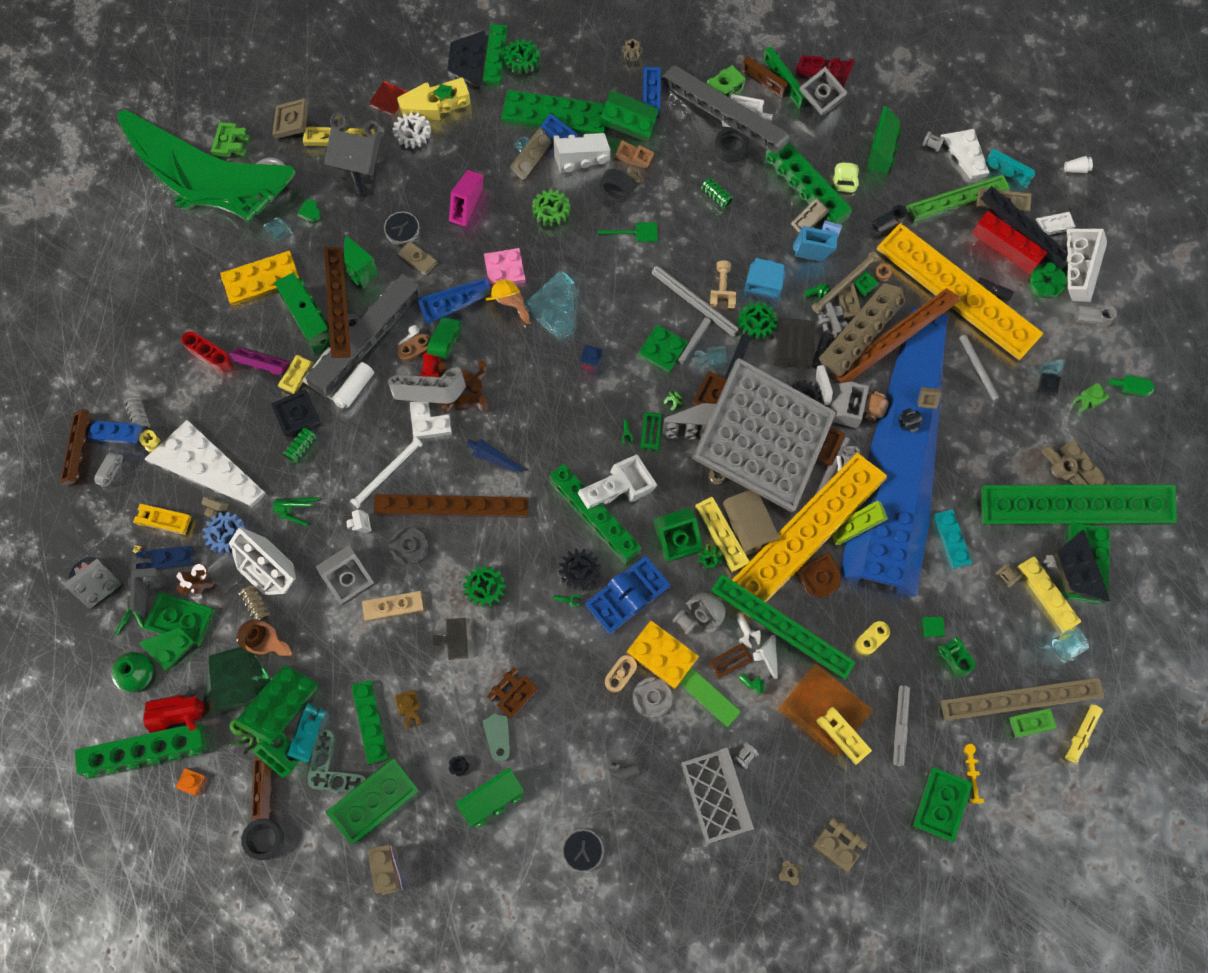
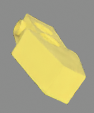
M463 77L443 83L444 86H452L450 92L452 99H444L440 102L439 97L433 94V91L438 89L439 85L430 87L428 82L399 96L397 100L402 116L404 113L409 116L410 112H412L414 116L416 113H419L420 117L425 116L426 120H441V113H447L451 110L470 105V95Z

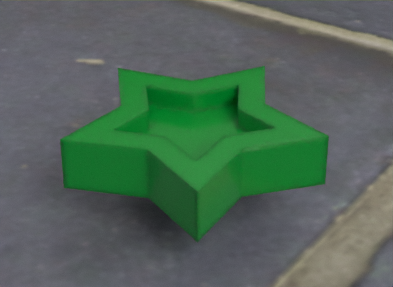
M440 83L439 88L434 90L433 94L439 97L440 102L444 99H452L450 94L452 86H444Z

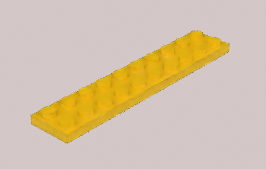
M901 223L878 245L877 250L934 295H938L946 288L957 294L960 301L951 308L1019 361L1044 334Z
M856 453L779 531L780 539L769 542L732 581L764 602H767L887 479V475L859 453Z

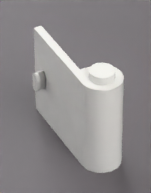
M328 347L321 357L327 355L331 348ZM321 357L318 359V361L314 364L312 368H314L319 363ZM359 362L327 397L333 400L338 407L342 409L344 407L349 408L374 375L373 369L367 364ZM304 377L302 381L308 385L307 380Z

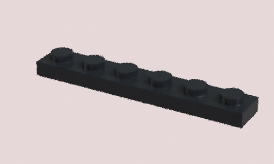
M993 186L983 194L980 199L985 205L989 206L1013 229L1047 251L1045 256L1060 269L1066 266L1068 263V252Z

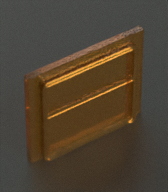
M816 663L778 709L835 757L840 754L842 749L820 727L817 719L821 716L824 717L827 714V710L833 707L853 730L857 732L873 711V709ZM832 720L829 724L834 728L837 722Z

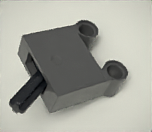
M335 113L330 118L331 130L324 165L347 170L355 195L362 196L366 191L360 174L373 176L380 139L384 135V128L375 121H368L364 126L367 137L347 133L345 131L351 126L350 119L341 113ZM343 118V124L338 127V120ZM377 126V132L372 134L371 129Z

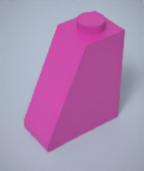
M467 170L453 188L450 200V222L462 226L467 225L483 190L484 175Z

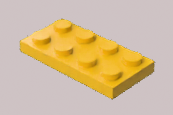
M290 250L220 273L232 307L278 292L274 282L292 272L299 278Z

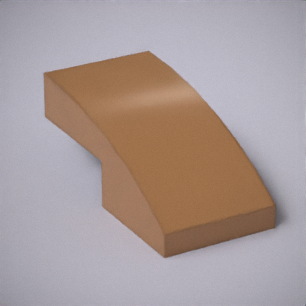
M622 140L614 157L631 165L648 168L654 152L641 145L636 148Z

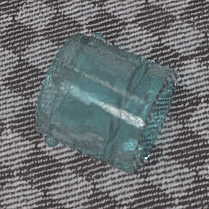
M1072 627L1058 637H1053L1052 646L1057 655L1067 662L1073 661L1074 657L1089 649L1086 637L1075 627Z

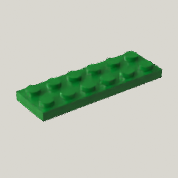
M507 90L501 121L502 123L540 128L551 113L578 134L604 133L605 126L599 124L605 104Z

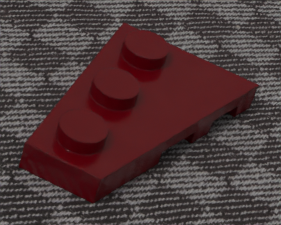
M802 55L795 72L812 78L826 67L844 88L855 59L840 61V58L827 60L820 56Z

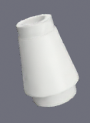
M1087 156L1064 163V170L1069 173H1088V171H1092L1093 167L1092 158Z

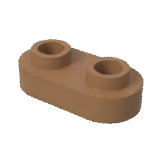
M420 334L402 343L397 349L399 359L403 362H411L421 357L423 353L427 352L428 343L431 338L426 334ZM405 349H409V352L404 353L403 351Z

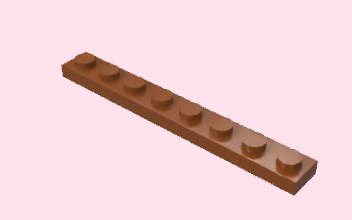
M947 288L869 344L842 377L830 373L832 379L837 383L852 381L960 301L959 296Z

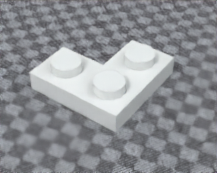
M410 402L413 437L422 439L452 435L449 414L431 417L429 402Z

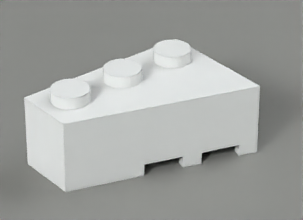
M605 133L584 134V137L575 138L574 135H569L568 138L554 136V154L560 173L571 172L575 169L587 168L591 165L610 161L611 150Z

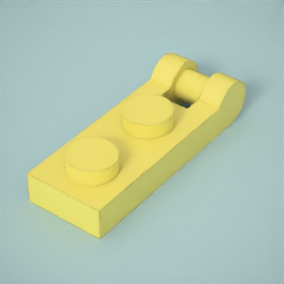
M833 707L827 710V714L824 717L821 716L817 719L820 727L830 735L855 765L872 751ZM832 720L837 722L834 728L829 724Z

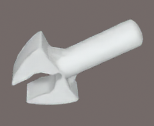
M737 613L735 617L744 633V636L739 639L740 643L743 642L745 647L752 649V645L748 640L750 636L755 639L757 646H759L760 630L752 631L743 613Z

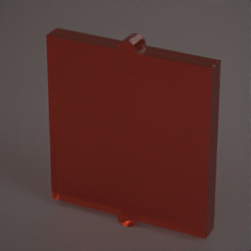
M383 81L370 100L369 106L394 116L399 109L397 98L408 91Z

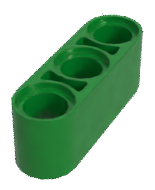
M442 317L428 343L427 354L446 359L459 336L461 321Z

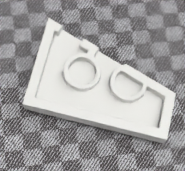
M974 129L942 134L940 138L945 137L943 143L949 148L950 154H954L958 159L960 167L971 180L988 176L989 170Z

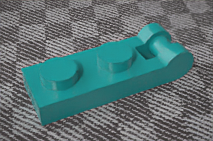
M992 149L986 160V164L991 168L997 169L1008 177L1018 180L1023 187H1027L1035 176V171L1032 168L995 149Z
M308 702L304 704L287 756L305 763L310 760L319 727L325 715L324 709L320 707L318 709L314 708ZM312 715L314 716V719H308V716Z

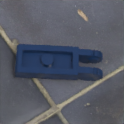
M190 545L136 552V558H151V563L136 564V569L156 568L157 570L193 566V548Z

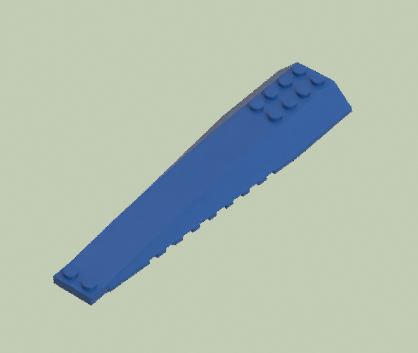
M912 308L910 314L916 311L917 308ZM941 314L900 346L886 394L889 405L885 416L878 420L876 432L867 457L870 463L887 475V479L854 512L856 513L878 500L882 503L888 519L846 542L840 569L842 579L859 582L862 578L897 587L896 592L912 596L917 595L930 523L940 399L937 409L918 407L917 402L921 387L941 390L948 315ZM911 408L912 411H919L923 420L922 424H920L921 427H918L919 430L912 433L909 430H902L898 422L902 411Z

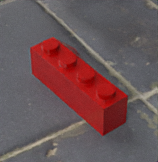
M992 209L986 212L972 232V235L1030 275L1047 254V251L1010 227Z

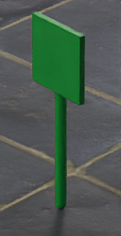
M636 222V230L597 231L598 234H636V242H658L657 222Z

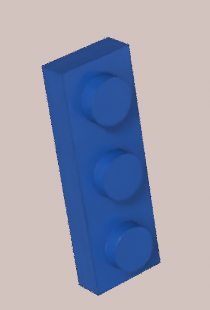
M644 67L643 103L658 108L657 115H660L661 67Z
M93 421L87 438L91 441L137 444L142 426L132 423Z

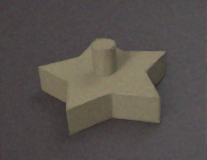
M631 167L627 169V175L633 180L635 185L637 182H644L640 175V170H634Z

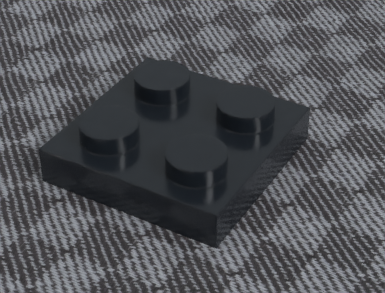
M306 389L271 403L286 438L301 432L303 428L308 429L321 423Z

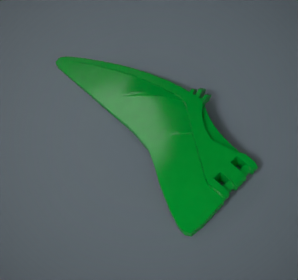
M122 110L117 114L119 123L138 156L155 176L178 195L174 198L177 202L175 203L177 208H183L184 210H190L194 206L219 208L239 216L249 224L253 220L252 218L255 215H259L266 208L265 205L268 202L271 203L295 175L294 168L288 165L226 162L195 148L130 111Z

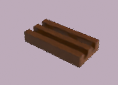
M742 642L709 661L708 664L716 674L717 679L720 680L750 663L753 659ZM742 649V653L716 667L715 663ZM744 656L747 657V659L741 661L740 663L734 665L722 673L719 672V670L725 668L726 666L732 664Z

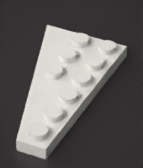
M188 420L145 458L146 462L155 464L167 471L169 470L201 486L208 487L249 507H253L266 495L258 485Z

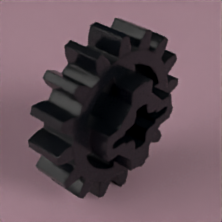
M576 548L574 554L568 551V558L562 557L564 563H559V568L562 570H559L558 573L559 576H563L561 578L562 583L567 581V588L572 585L574 591L578 587L581 588V591H584L585 586L589 589L592 588L591 582L597 583L596 577H600V572L596 570L601 569V565L596 564L598 562L597 557L592 558L593 552L586 554V550L583 549L579 553ZM572 560H574L573 564L568 566V564ZM577 567H581L582 573H578ZM588 574H591V576L587 580H585L586 576Z

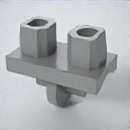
M826 303V308L818 316L820 320L817 321L816 327L823 329L824 332H829L832 335L833 341L848 324L846 321L838 322L837 318H841L843 315L841 306H832L831 303Z

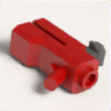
M181 686L176 696L147 701L145 703L143 724L150 733L167 730L173 724L186 722L188 730L193 731L197 728L194 720L201 719L202 713L205 711L204 702L200 701L197 696H191L194 692L190 686Z

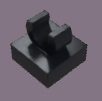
M1042 373L1037 392L1056 396L1061 377L1052 373Z

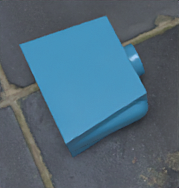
M803 226L793 243L795 257L822 262L837 249V233Z
M756 258L750 265L744 291L779 299L786 274L784 264Z

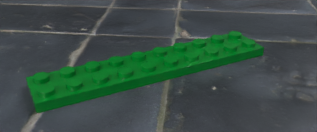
M1176 485L981 486L982 524L1177 523Z

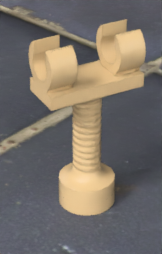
M729 261L717 262L716 270L720 273V290H711L710 306L717 307V299H728V308H735L736 292L727 291V273L731 271V263Z

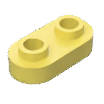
M882 621L873 623L857 639L855 643L857 652L864 656L872 654L889 637V626ZM877 628H881L883 634H879ZM864 641L869 642L870 647H865Z

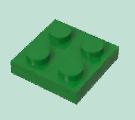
M656 324L639 350L638 356L670 373L687 346L688 341Z

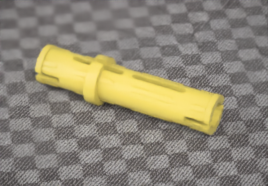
M1090 705L1077 735L1073 736L1071 740L1072 745L1065 756L1068 761L1077 764L1083 750L1088 747V740L1103 713V709L1099 706Z

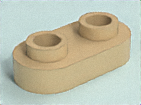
M629 655L622 656L605 678V686L608 691L618 693L628 683L637 668L636 660ZM624 664H629V665H630V669H629V670H625V669L623 668V665H624ZM617 680L619 684L617 686H613L611 684V681Z

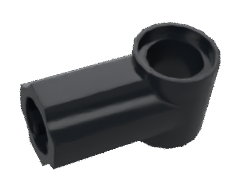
M896 205L890 212L873 220L871 226L874 233L880 236L896 228L900 223L903 225L907 216L906 207Z

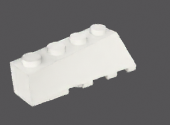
M1067 229L1068 291L1072 301L1091 302L1107 245L1104 229Z

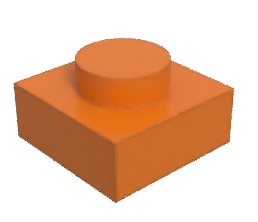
M184 768L176 788L197 796L206 776Z

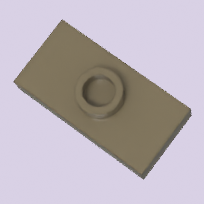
M816 198L791 222V225L798 232L801 231L803 226L813 228L829 210Z
M410 241L398 253V257L425 276L437 265L436 259Z

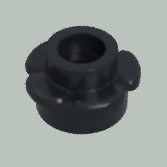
M463 756L453 757L449 761L448 769L452 775L463 776L469 768V764Z

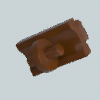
M197 564L193 567L192 572H179L176 577L180 582L176 589L182 595H188L190 591L197 595L201 594L204 588H212L214 582L207 580L208 568L203 564Z

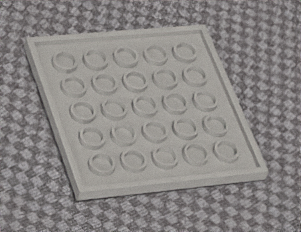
M738 358L692 459L786 510L794 512L836 412Z

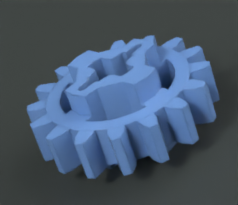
M220 512L218 518L211 516L213 521L206 522L208 528H203V531L206 533L203 539L207 541L205 544L209 548L211 547L213 552L218 550L223 555L226 550L228 554H231L230 540L238 528H247L243 525L242 519H239L236 514L232 516L227 512L224 516ZM232 523L236 525L237 530L233 528ZM213 536L217 538L218 544L214 542Z

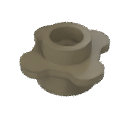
M786 860L782 863L783 868L779 874V879L791 882L795 886L799 883L798 878L803 868L801 865H793L790 861Z

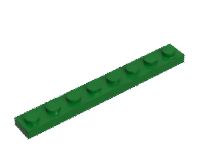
M720 574L710 591L841 678L846 679L856 662L725 575Z

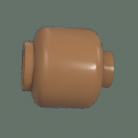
M879 392L867 394L863 412L865 418L876 421V418L880 419L885 416L889 402L884 394Z

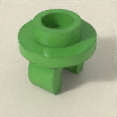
M670 391L669 395L671 397H667L664 400L665 404H668L671 400L674 404L670 408L672 411H675L679 404H684V397L678 391Z

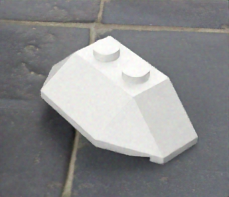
M242 527L238 528L229 542L237 570L256 586L263 595L285 594L296 579L293 563L267 538Z

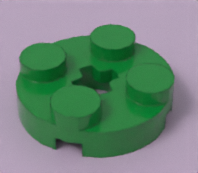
M1051 262L1037 266L1029 277L1031 291L1040 298H1057L1065 290L1068 283L1065 273ZM1046 279H1049V280H1051V283H1052V284H1050V283H1047V284H1046L1044 281H1045Z

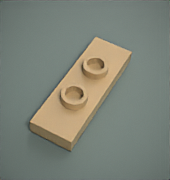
M421 591L362 601L365 622L424 612Z

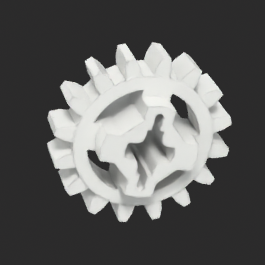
M410 112L409 116L404 113V118H397L398 122H394L395 128H393V133L399 145L404 144L405 148L411 145L412 149H414L415 145L421 147L422 142L426 144V138L430 139L431 127L425 116L420 117L419 113H416L414 116Z

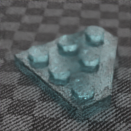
M560 270L532 295L524 305L531 316L562 342L574 331V281Z

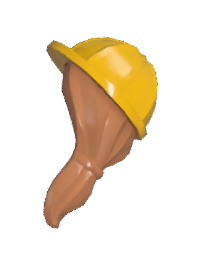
M502 279L497 281L492 287L491 296L485 299H496L503 305L516 308L521 319L526 324H531L529 312L525 308L520 289L511 280Z

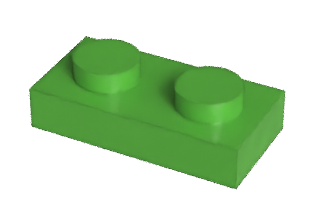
M1051 709L1009 718L1015 738L1057 728Z

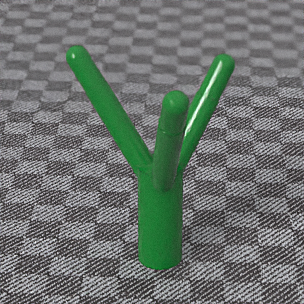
M128 607V610L125 613L120 624L118 625L116 631L114 632V635L119 634L124 624L127 623L131 613H134L138 623L143 629L144 623L141 617L132 610H130V608Z

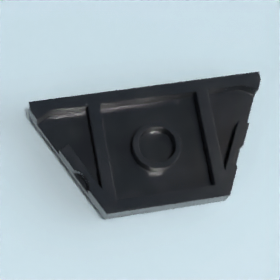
M485 31L450 42L448 75L458 79L463 77L466 84L469 82L475 85V88L478 90L481 89L486 39Z
M1081 530L1053 555L1067 593L1078 594L1087 599L1101 600L1100 603L1103 604L1111 601L1085 530Z

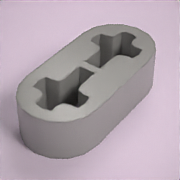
M113 451L109 452L98 469L94 482L107 487L120 468L123 456Z

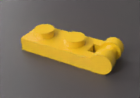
M139 504L137 509L139 513L135 516L133 523L185 535L192 517L188 514Z

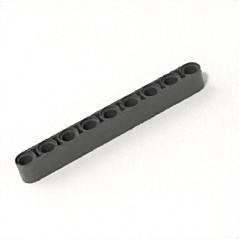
M672 65L661 77L662 83L667 88L773 153H779L790 141L789 135L781 128L675 65Z

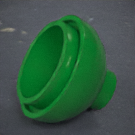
M129 652L120 656L115 661L111 676L114 684L120 690L133 693L144 689L150 683L154 668L151 660L144 654ZM131 666L130 672L126 673L125 669Z

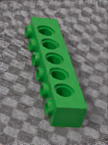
M790 142L777 154L767 149L765 156L767 161L773 164L778 173L786 178L789 185L799 192L803 200L811 204L818 198L829 210L823 217V221L842 224L849 219L852 208Z
M564 463L549 475L550 484L625 565L640 554L641 546L601 503L589 509L586 507L578 494L579 490L585 488V486Z
M195 723L197 728L193 731H189L186 725L76 749L77 775L83 776L85 779H92L104 772L106 774H115L119 772V769L133 770L140 768L139 765L145 763L147 765H156L160 763V760L164 759L174 761L181 759V756L189 754V756L202 754L201 751L208 750L205 725ZM186 738V745L180 748V741ZM165 742L166 748L163 752H160L159 747ZM145 747L144 755L139 757V750ZM124 751V758L118 761L119 754ZM101 756H103L104 761L100 766H98L97 761Z

